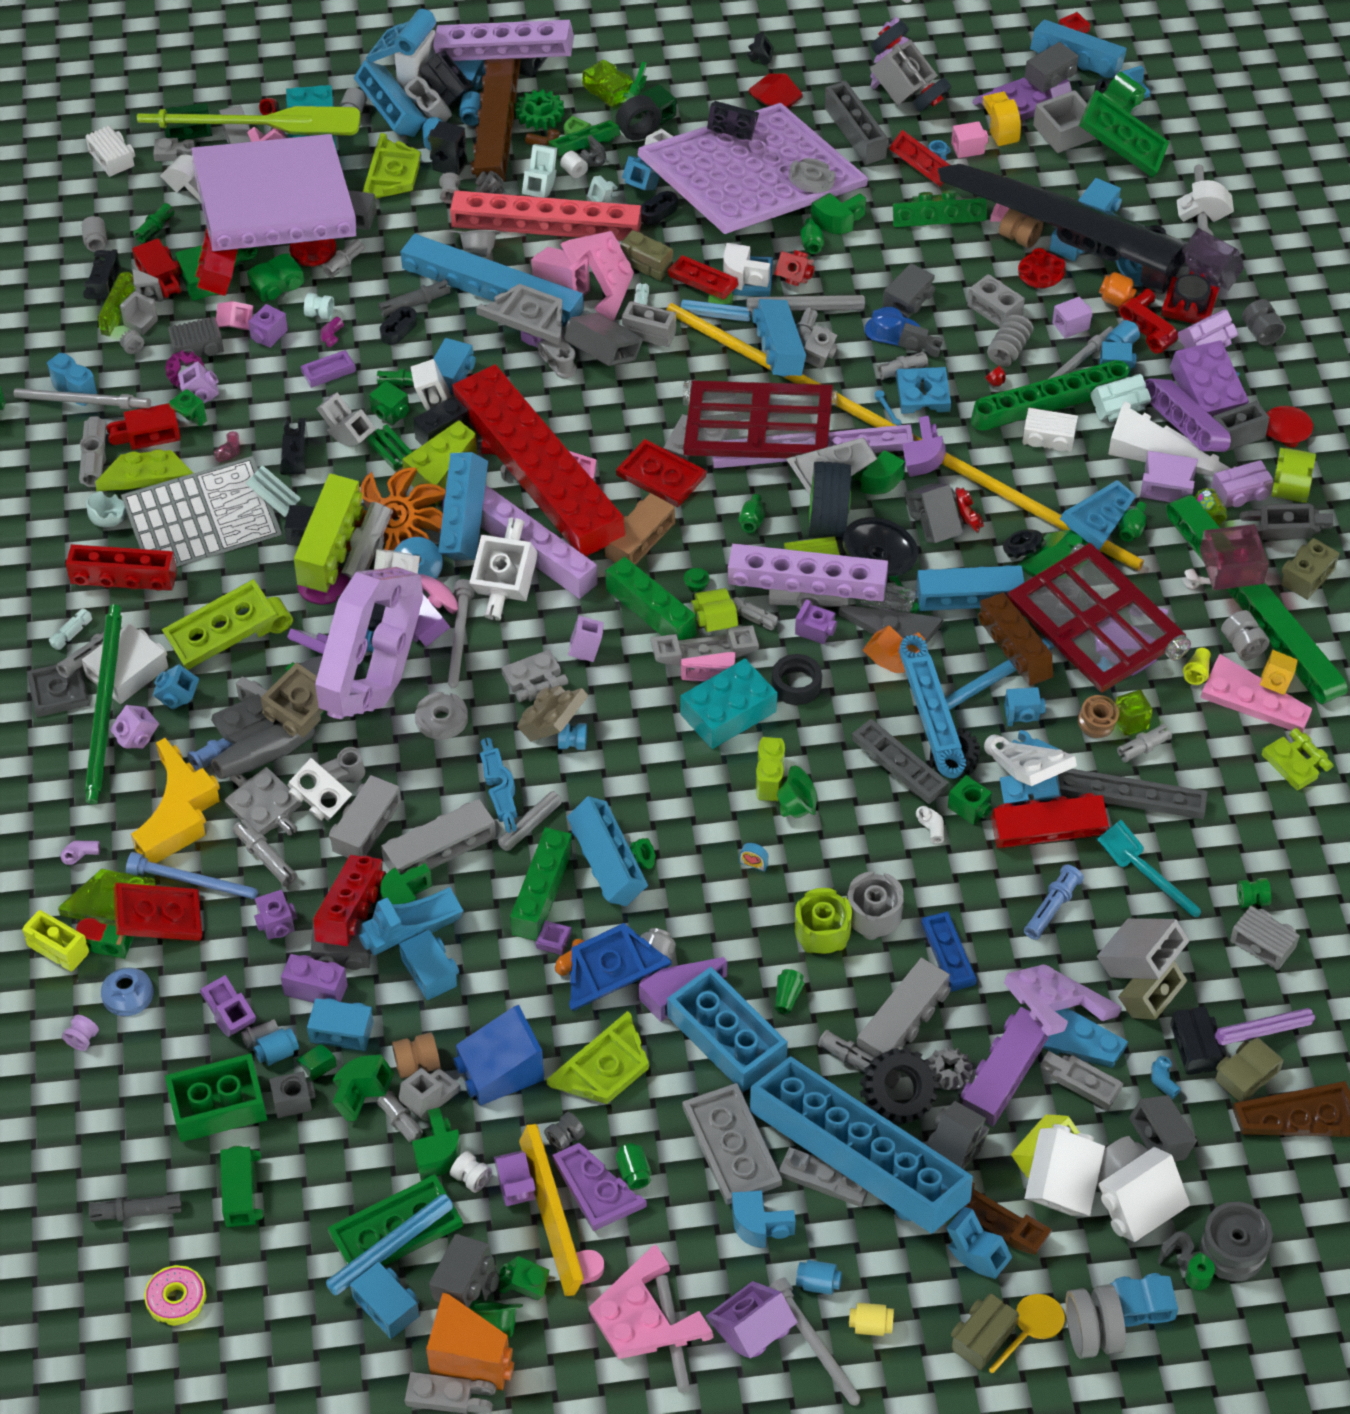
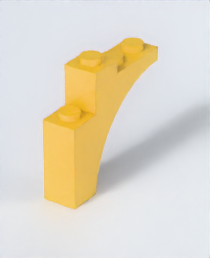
M166 738L156 742L159 759L167 771L165 793L153 815L140 828L131 833L135 851L143 854L144 858H148V862L158 863L206 836L203 825L206 823L202 811L220 802L218 795L220 785L213 775L209 776L203 768L195 771L189 762L185 763L182 760L183 756L176 745L171 746Z

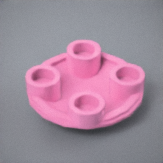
M421 574L422 590L430 594L428 600L435 607L440 608L443 605L448 612L455 614L458 610V602L451 590L441 581Z

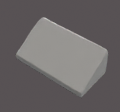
M133 269L135 290L153 299L154 302H163L164 298L158 278Z

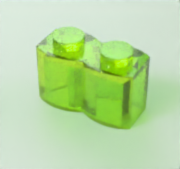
M603 59L582 72L583 86L592 94L598 95L604 103L612 107L626 99V97H623L624 92L629 93L633 83L629 75L617 71L614 64Z

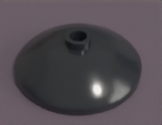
M876 517L860 518L850 523L843 534L842 543L847 556L888 561L887 577L907 573L914 567L917 561L918 547L915 540L904 528L892 521Z

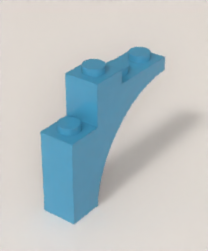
M450 887L428 897L405 904H391L387 897L377 902L373 919L362 924L359 939L366 950L370 949L373 956L422 932L430 929L431 933L461 919L463 909Z

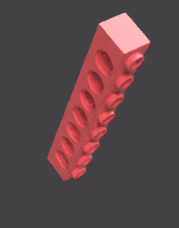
M454 191L450 208L451 226L455 228L578 238L612 231L618 241H623L632 230L640 232L641 205Z

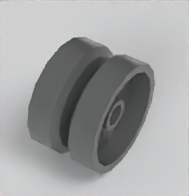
M1243 1202L1224 1203L1216 1207L1208 1216L1199 1247L1200 1253L1205 1254L1213 1261L1215 1265L1214 1274L1219 1278L1229 1281H1245L1256 1276L1264 1267L1273 1237L1271 1224L1264 1213L1253 1205Z

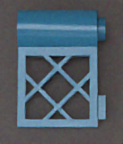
M419 9L410 21L386 30L366 56L368 62H374L397 52L408 56L413 55L436 24L433 13L426 9Z

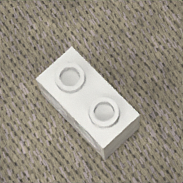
M312 758L306 762L287 785L291 788L289 793L300 803L303 800L311 806L309 811L321 821L325 818L329 822L352 796L351 792ZM304 776L312 777L315 781V787L309 790L304 789L300 784V779ZM325 794L332 795L336 800V805L331 808L323 806L321 797Z

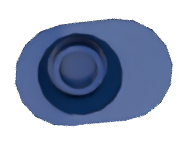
M883 307L873 311L872 318L865 325V333L873 341L898 346L905 323L918 327L920 325L911 319L903 317L897 308Z

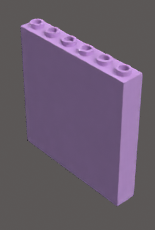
M332 134L191 148L193 171L212 251L356 236V216Z

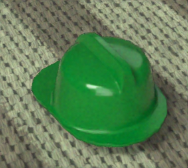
M796 765L791 766L787 780L777 791L781 816L787 817L790 815L794 818H801L809 813L815 815L817 804L815 786L803 769Z
M475 1300L472 1301L469 1309L510 1338L514 1332L516 1309L523 1307V1304H503Z

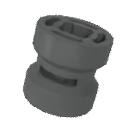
M567 1112L560 1117L557 1124L548 1126L544 1130V1134L551 1146L560 1152L569 1148L573 1140L578 1141L585 1136V1130L578 1118L571 1112Z

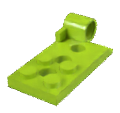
M252 579L165 627L162 631L185 669L189 670L254 633L260 638L269 632L275 634L284 632L292 625L293 617L279 597L266 598L256 581ZM241 609H250L245 615H237ZM226 621L223 627L215 628L218 622ZM196 634H204L200 640H191Z

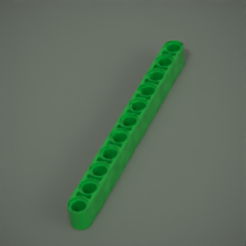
M1189 494L1166 505V514L1171 523L1215 577L1220 578V583L1243 611L1247 610L1252 614L1258 623V627L1262 628L1269 638L1272 647L1277 652L1297 659L1295 675L1315 700L1320 704H1325L1347 694L1348 688L1343 676L1197 499Z

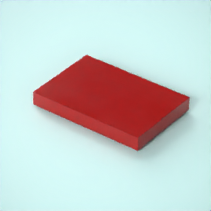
M644 439L616 469V476L678 508L706 478L707 471Z
M115 883L113 891L116 935L201 940L202 925L198 889Z

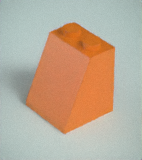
M442 1293L426 1348L430 1375L470 1379L472 1381H487L495 1384L496 1390L503 1391L505 1380H511L514 1369V1362L511 1361L513 1348L508 1346V1336L451 1295Z

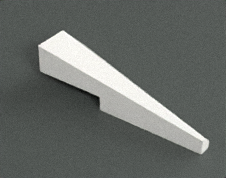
M1124 401L1111 436L1108 455L1146 462L1148 451L1198 459L1196 473L1212 477L1214 473L1231 469L1219 462L1217 455L1212 454L1209 456L1202 452L1185 436L1168 426L1162 428L1150 420V415L1137 413L1130 408V403Z

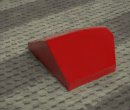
M786 73L768 74L749 88L750 95L769 106L782 103L786 108H790L803 98L802 92Z

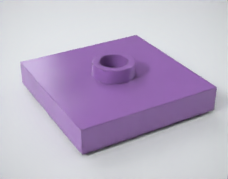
M290 629L287 636L290 640L321 654L324 653L328 636L322 633L316 635L296 629Z

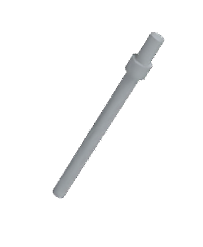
M1109 326L1100 335L1092 337L1086 347L1048 379L1070 373L1092 353L1100 351L1102 341L1105 342L1107 335L1114 328Z
M21 388L14 389L15 398L111 405L130 410L133 407H151V399L137 398L130 394L111 396Z

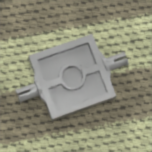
M267 767L248 780L242 774L230 777L239 788L224 799L226 806L238 818L247 820L251 827L258 834L262 835L279 826L289 836L293 835L292 832H296L297 827L288 818L302 803L289 793L290 789Z

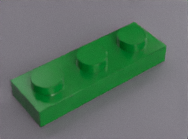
M608 120L548 141L549 147L557 148V155L563 157L569 151L589 149V135L598 142L613 140L614 137L621 135L620 127L613 121Z

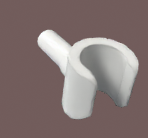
M1194 569L1186 570L1184 573L1187 578H1182L1184 584L1190 590L1197 588L1200 584L1219 585L1221 582L1220 578L1198 577Z

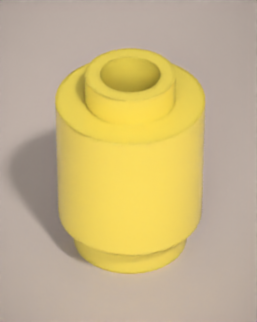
M857 1303L856 1309L850 1308L849 1327H855V1334L884 1336V1333L892 1334L894 1309L886 1308V1305Z

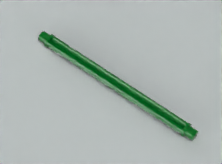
M116 604L109 606V614L106 615L85 783V802L88 804L98 803V795L101 793L122 622V616L120 615L121 606Z

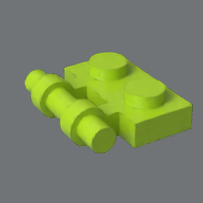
M1294 728L1289 734L1294 742L1290 743L1283 736L1263 748L1261 755L1298 791L1318 779L1320 772L1316 769L1317 767L1321 766L1327 772L1333 767V763L1328 759V754L1322 749L1319 750L1306 733H1302L1298 728ZM1304 750L1310 758L1306 759L1300 751Z

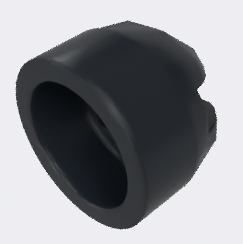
M1104 79L1098 80L1095 84L1094 92L1097 90L1103 94L1111 82Z

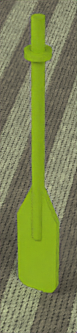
M294 106L269 115L167 114L166 109H160L159 114H137L138 123H159L160 128H166L167 123L268 125L291 135H354L359 130L361 118L360 111L355 107Z

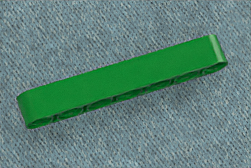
M1115 360L979 398L974 404L970 420L971 425L977 430H988L1026 419L1028 408L1055 411L1091 401L1090 393L1096 387L1128 378L1129 366L1123 361Z

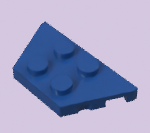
M622 923L572 947L571 1000L569 1001V1006L572 1011H575L641 980L647 975L672 965L666 955H663L648 941L641 938L630 927Z

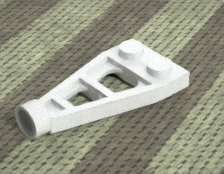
M999 735L989 736L984 744L985 752L988 755L993 756V759L1016 780L1030 786L1077 766L1075 756L1062 750L1012 743ZM998 742H1000L999 749L995 746Z

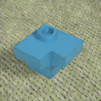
M628 156L622 176L625 179L624 183L643 190H656L660 175L639 156L638 158Z

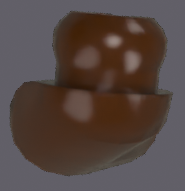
M549 129L547 136L528 133L525 143L532 146L534 144L549 146L548 141L559 138L560 132Z

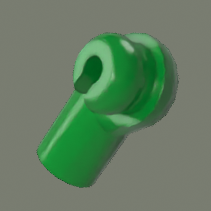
M239 248L236 254L234 269L239 262L254 259L258 248Z

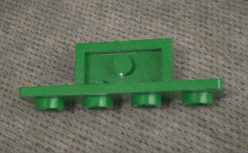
M952 190L942 191L941 195L921 192L918 196H912V202L893 203L892 205L894 227L987 220L985 198H962L959 193Z

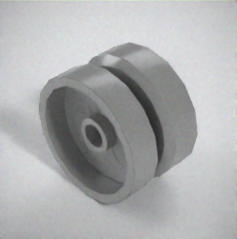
M1112 1284L1095 1286L1091 1295L1084 1288L1068 1290L1065 1299L1067 1324L1073 1349L1079 1359L1096 1357L1100 1348L1107 1355L1123 1353L1126 1346V1331L1122 1307L1115 1287Z

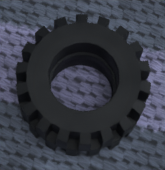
M899 1048L891 1049L873 1058L869 1062L870 1064L863 1070L864 1077L860 1079L859 1084L863 1085V1090L859 1091L860 1097L865 1098L866 1103L864 1105L893 1124H907L921 1118L933 1107L931 1104L936 1101L938 1094H935V1090L939 1088V1082L934 1080V1077L937 1076L936 1070L931 1071L929 1065L932 1063L928 1059L923 1060L921 1058L923 1054L918 1051L912 1053L909 1048L899 1050ZM891 1070H900L906 1073L912 1081L913 1095L907 1103H897L886 1093L884 1086L885 1077Z

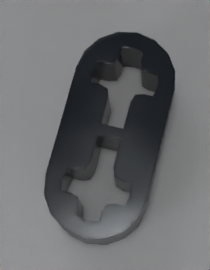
M663 191L641 205V222L647 225H654L674 213L678 208V196L676 193Z
M411 307L397 309L380 326L382 342L388 345L400 342L416 327V311Z

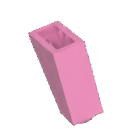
M547 247L531 259L533 276L581 292L583 296L590 291L589 264L586 255H583L578 261L570 263L564 250Z

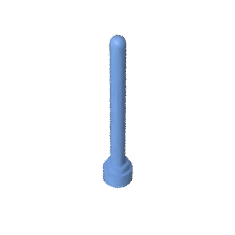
M131 852L127 860V874L138 876L139 874L144 875L146 872L250 899H255L258 896V891L255 888L148 862V858H144L143 854Z

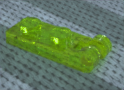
M130 272L119 274L97 317L101 335L111 336L114 328L119 325L122 314L120 305L136 291L134 285H132L134 280Z

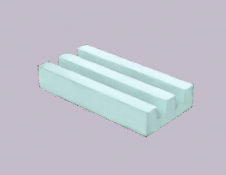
M263 465L246 482L252 490L284 517L288 514L289 506L296 505L301 499Z

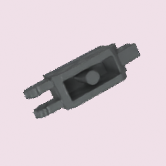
M1309 503L1265 505L1261 507V510L1240 513L1241 521H1259V525L1242 527L1240 529L1242 536H1260V540L1312 538L1313 534L1320 533L1321 529H1332L1333 514L1319 513V510H1314L1313 505Z

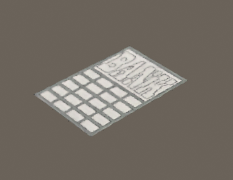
M247 457L122 494L121 497L140 549L173 551L177 567L282 535L272 506L246 484L258 470L254 457Z

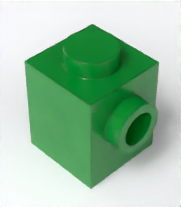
M388 381L382 383L369 394L371 412L376 414L379 419L385 420L392 425L403 419L410 411L408 394Z

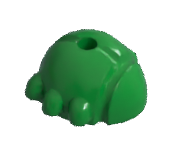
M642 838L632 842L630 850L638 866L642 869H651L654 866L656 855L649 838Z

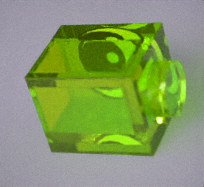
M1142 690L1117 696L1116 704L1119 708L1117 724L1124 736L1149 729L1153 709Z

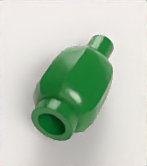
M807 218L805 226L801 229V242L804 249L810 254L820 252L824 246V238L821 228L814 223V219Z
M753 494L751 500L744 503L738 517L742 530L747 533H753L757 530L764 520L765 509L761 503L762 498L758 494Z
M1138 502L1135 508L1127 510L1120 519L1118 526L1119 537L1123 541L1131 542L1143 533L1146 525V514L1144 512L1147 507L1144 502Z

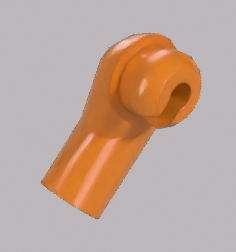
M576 939L573 941L572 947L584 941L581 939ZM572 947L571 951L563 954L556 961L555 971L561 976H566L572 971Z

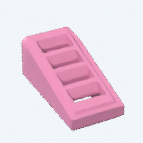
M736 652L681 659V680L706 681L735 664Z

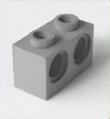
M988 274L969 288L967 306L998 327H1001L1006 317L1010 315H1023L1025 298Z

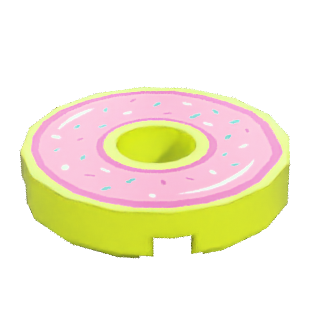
M178 1265L163 1268L155 1273L147 1283L144 1293L147 1310L153 1319L173 1326L188 1323L197 1317L207 1297L204 1281L198 1272L189 1267ZM174 1290H180L184 1293L178 1301H170L167 1297Z

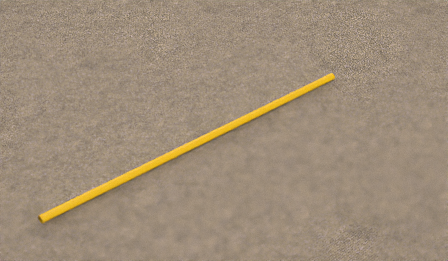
M674 303L668 305L666 310L676 312V319L771 370L770 365L766 363V354ZM804 374L802 376H782L795 384H820ZM832 390V404L875 428L897 426ZM912 434V435H913V441L922 440L921 438H919V437H917L916 435ZM945 453L942 465L1063 531L1070 530L1060 520L1062 515L949 453ZM1108 540L1105 541L1099 550L1136 571H1139L1144 564L1143 559Z

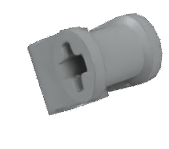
M562 334L559 345L547 340L537 343L541 358L559 378L567 379L576 374L577 367L573 362L575 351L564 340Z

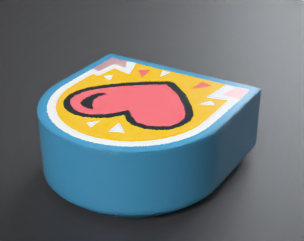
M746 843L739 854V863L765 872L769 861L767 851L758 844Z

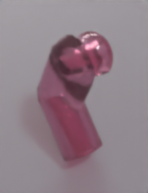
M237 432L227 433V443L219 446V449L214 451V457L218 462L230 460L239 454L240 445Z

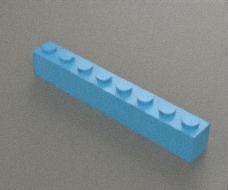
M415 233L400 251L402 269L438 282L445 279L451 287L483 297L494 302L495 296L508 292L510 288L518 284L560 298L563 304V327H566L571 317L580 316L584 311L583 293Z

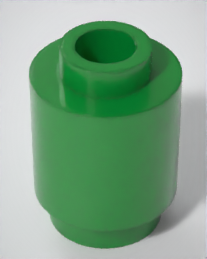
M634 1143L621 1146L615 1155V1160L622 1180L628 1185L630 1190L646 1187L651 1182L650 1176L652 1172L643 1147Z

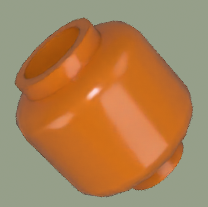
M1113 272L1110 276H1105L1099 293L1102 294L1104 302L1119 307L1128 299L1134 298L1137 289L1132 288L1133 280L1131 278Z

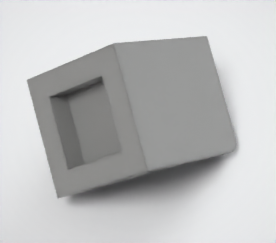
M134 291L120 305L124 326L131 330H136L139 334L144 335L158 321L154 300L137 291Z

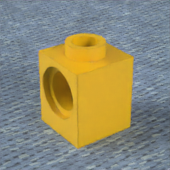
M1272 650L1263 669L1259 685L1285 695L1295 674L1297 659Z

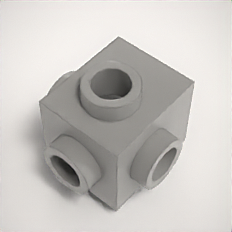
M817 325L814 326L811 333L806 332L802 341L806 354L805 362L823 369L827 358L832 359L838 348V345L834 344L837 335L832 333L830 329Z

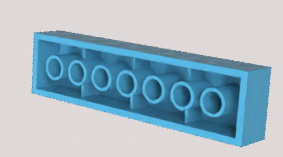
M793 1057L787 1058L751 1086L750 1112L929 1233L933 1234L971 1201L973 1181L971 1174Z

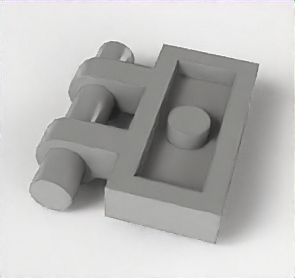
M550 649L501 667L502 675L512 693L516 692L518 702L536 699L537 694L546 687L550 689L568 684L566 675H561V668Z

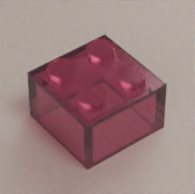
M1255 524L1204 530L1200 553L1213 590L1265 583L1269 562Z

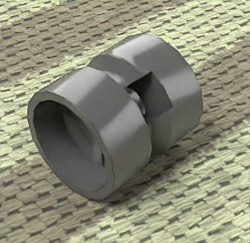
M1266 299L1252 302L1242 313L1244 323L1249 330L1251 329L1253 336L1261 345L1273 344L1285 333L1286 326Z

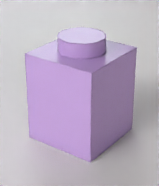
M1079 296L1055 305L1052 323L1061 335L1067 338L1090 329L1093 315L1092 310Z
M578 616L570 638L568 655L579 660L594 662L602 639L604 622Z

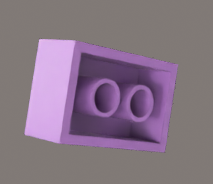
M1222 340L1175 352L1170 369L1177 385L1212 417L1249 403Z

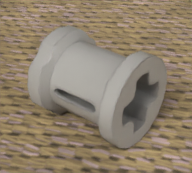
M445 173L439 179L440 186L442 187L440 199L444 203L452 204L454 191H460L458 189L460 178L455 173Z

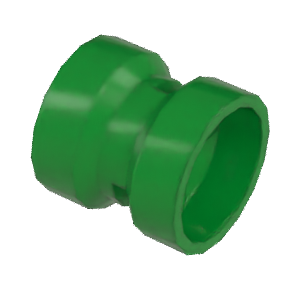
M1260 878L1255 882H1249L1248 880H1239L1237 882V899L1240 908H1249L1253 904H1258L1261 907L1271 904V888L1267 878Z

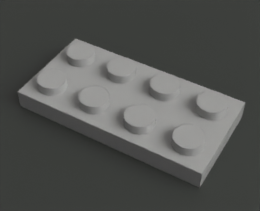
M737 1083L682 1102V1108L726 1205L732 1204V1192L762 1190L763 1193L782 1186V1178Z

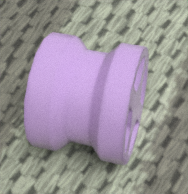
M75 1015L71 1020V1027L65 1029L62 1038L71 1047L80 1051H86L90 1045V1038L96 1036L99 1028L87 1017Z

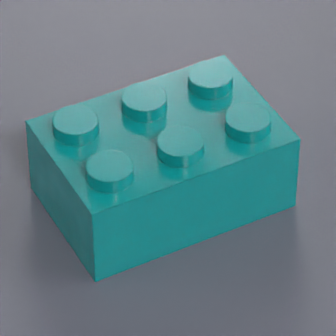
M746 658L680 695V715L711 749L716 748L777 712L776 690Z

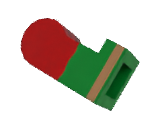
M94 918L83 919L76 926V931L85 935L89 951L123 959L126 958L134 936L116 935V926L99 923Z

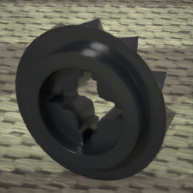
M1033 529L1015 532L1006 539L1003 544V550L1008 557H1015L1016 559L1021 556L1027 557L1028 554L1036 553V549L1042 547V542L1044 541L1042 533Z

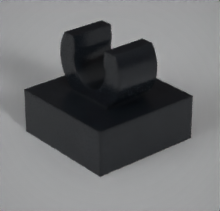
M763 32L755 35L754 43L748 46L751 52L747 53V56L752 62L759 59L763 65L771 63L774 47Z

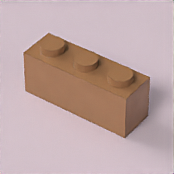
M651 493L644 500L639 501L629 516L624 517L625 536L609 543L605 547V557L616 563L625 556L636 565L675 524V506Z

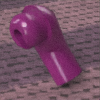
M336 316L321 329V341L325 342L327 347H332L338 342V338L334 333L344 326L343 321Z

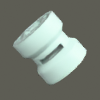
M308 293L304 302V315L307 317L320 316L321 319L330 320L334 310V298L326 295L319 297L315 293Z

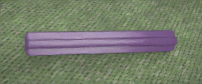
M1310 1008L1230 1025L1218 1028L1215 1038L1220 1045L1235 1043L1311 1025L1315 1020V1015Z

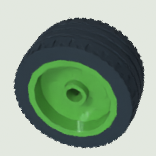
M814 462L809 506V537L824 538L835 536L836 540L843 538L847 528L851 502V465L838 462Z

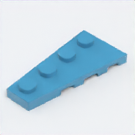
M1116 480L1064 511L1060 520L1070 530L1075 531L1084 540L1100 550L1132 504L1136 495Z

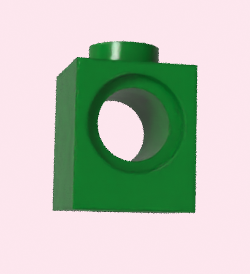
M965 775L949 792L947 808L974 825L980 818L984 819L992 809V792Z

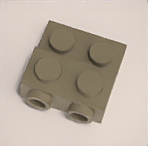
M296 662L261 697L262 713L272 722L277 719L283 723L282 726L289 735L295 736L298 734L304 738L321 721L320 714L324 711L318 706L315 687L317 676Z
M560 685L550 689L546 687L537 694L534 705L523 712L517 727L530 742L558 734L564 729L589 695L582 688L574 691H565Z

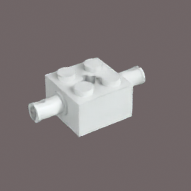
M514 518L508 519L504 538L481 535L469 584L477 594L490 596L484 616L491 620H494V617L497 621L501 620L505 599L527 601L538 552L531 542L520 541L525 522L518 518L515 519V522Z

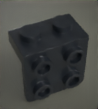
M714 101L710 106L707 129L718 134L732 135L740 140L747 139L752 141L759 112Z

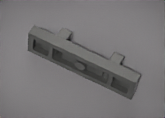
M868 720L852 733V741L866 751L876 763H880L909 787L912 793L921 797L928 804L948 789L949 782L874 720ZM920 773V775L914 780L913 777Z

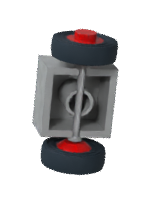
M899 21L892 27L888 25L878 33L879 37L870 45L877 55L887 49L892 48L893 50L886 54L870 70L897 106L922 90L920 96L913 102L916 109L920 112L930 105L934 107L944 99L942 96L952 86L946 78L930 84L938 75L911 39L900 45L901 38L909 29L903 21Z

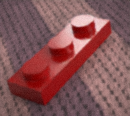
M901 130L889 149L941 187L944 182L940 181L938 168L950 164L908 133Z
M683 255L668 269L669 277L723 300L739 285L736 277Z

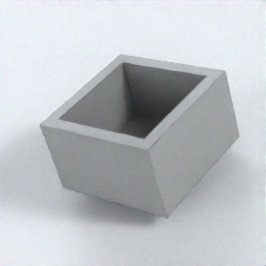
M1075 90L1036 104L1033 126L1057 153L1097 139L1078 126L1087 103Z

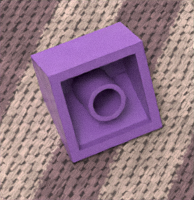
M754 1281L706 1315L709 1323L736 1353L748 1358L762 1354L766 1350L767 1345L775 1339L786 1336L790 1328L798 1323L782 1292Z

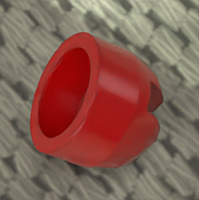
M273 98L263 99L259 104V110L262 115L278 112L279 103Z
M999 365L985 379L990 385L999 387L1006 381V374Z

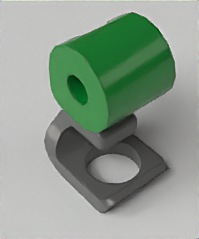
M1176 1232L1162 1245L1158 1256V1263L1162 1264L1175 1249H1182L1177 1264L1181 1267L1183 1265L1186 1267L1185 1281L1187 1285L1194 1290L1206 1289L1209 1287L1215 1273L1213 1261L1203 1253L1193 1256L1194 1244L1191 1237L1185 1232Z

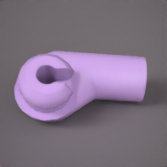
M100 841L71 842L61 852L62 862L72 865L84 855H99L101 849Z

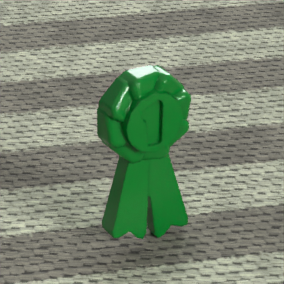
M642 61L629 93L624 92L623 97H626L627 100L641 95V90L645 86L647 76L644 75L647 62Z

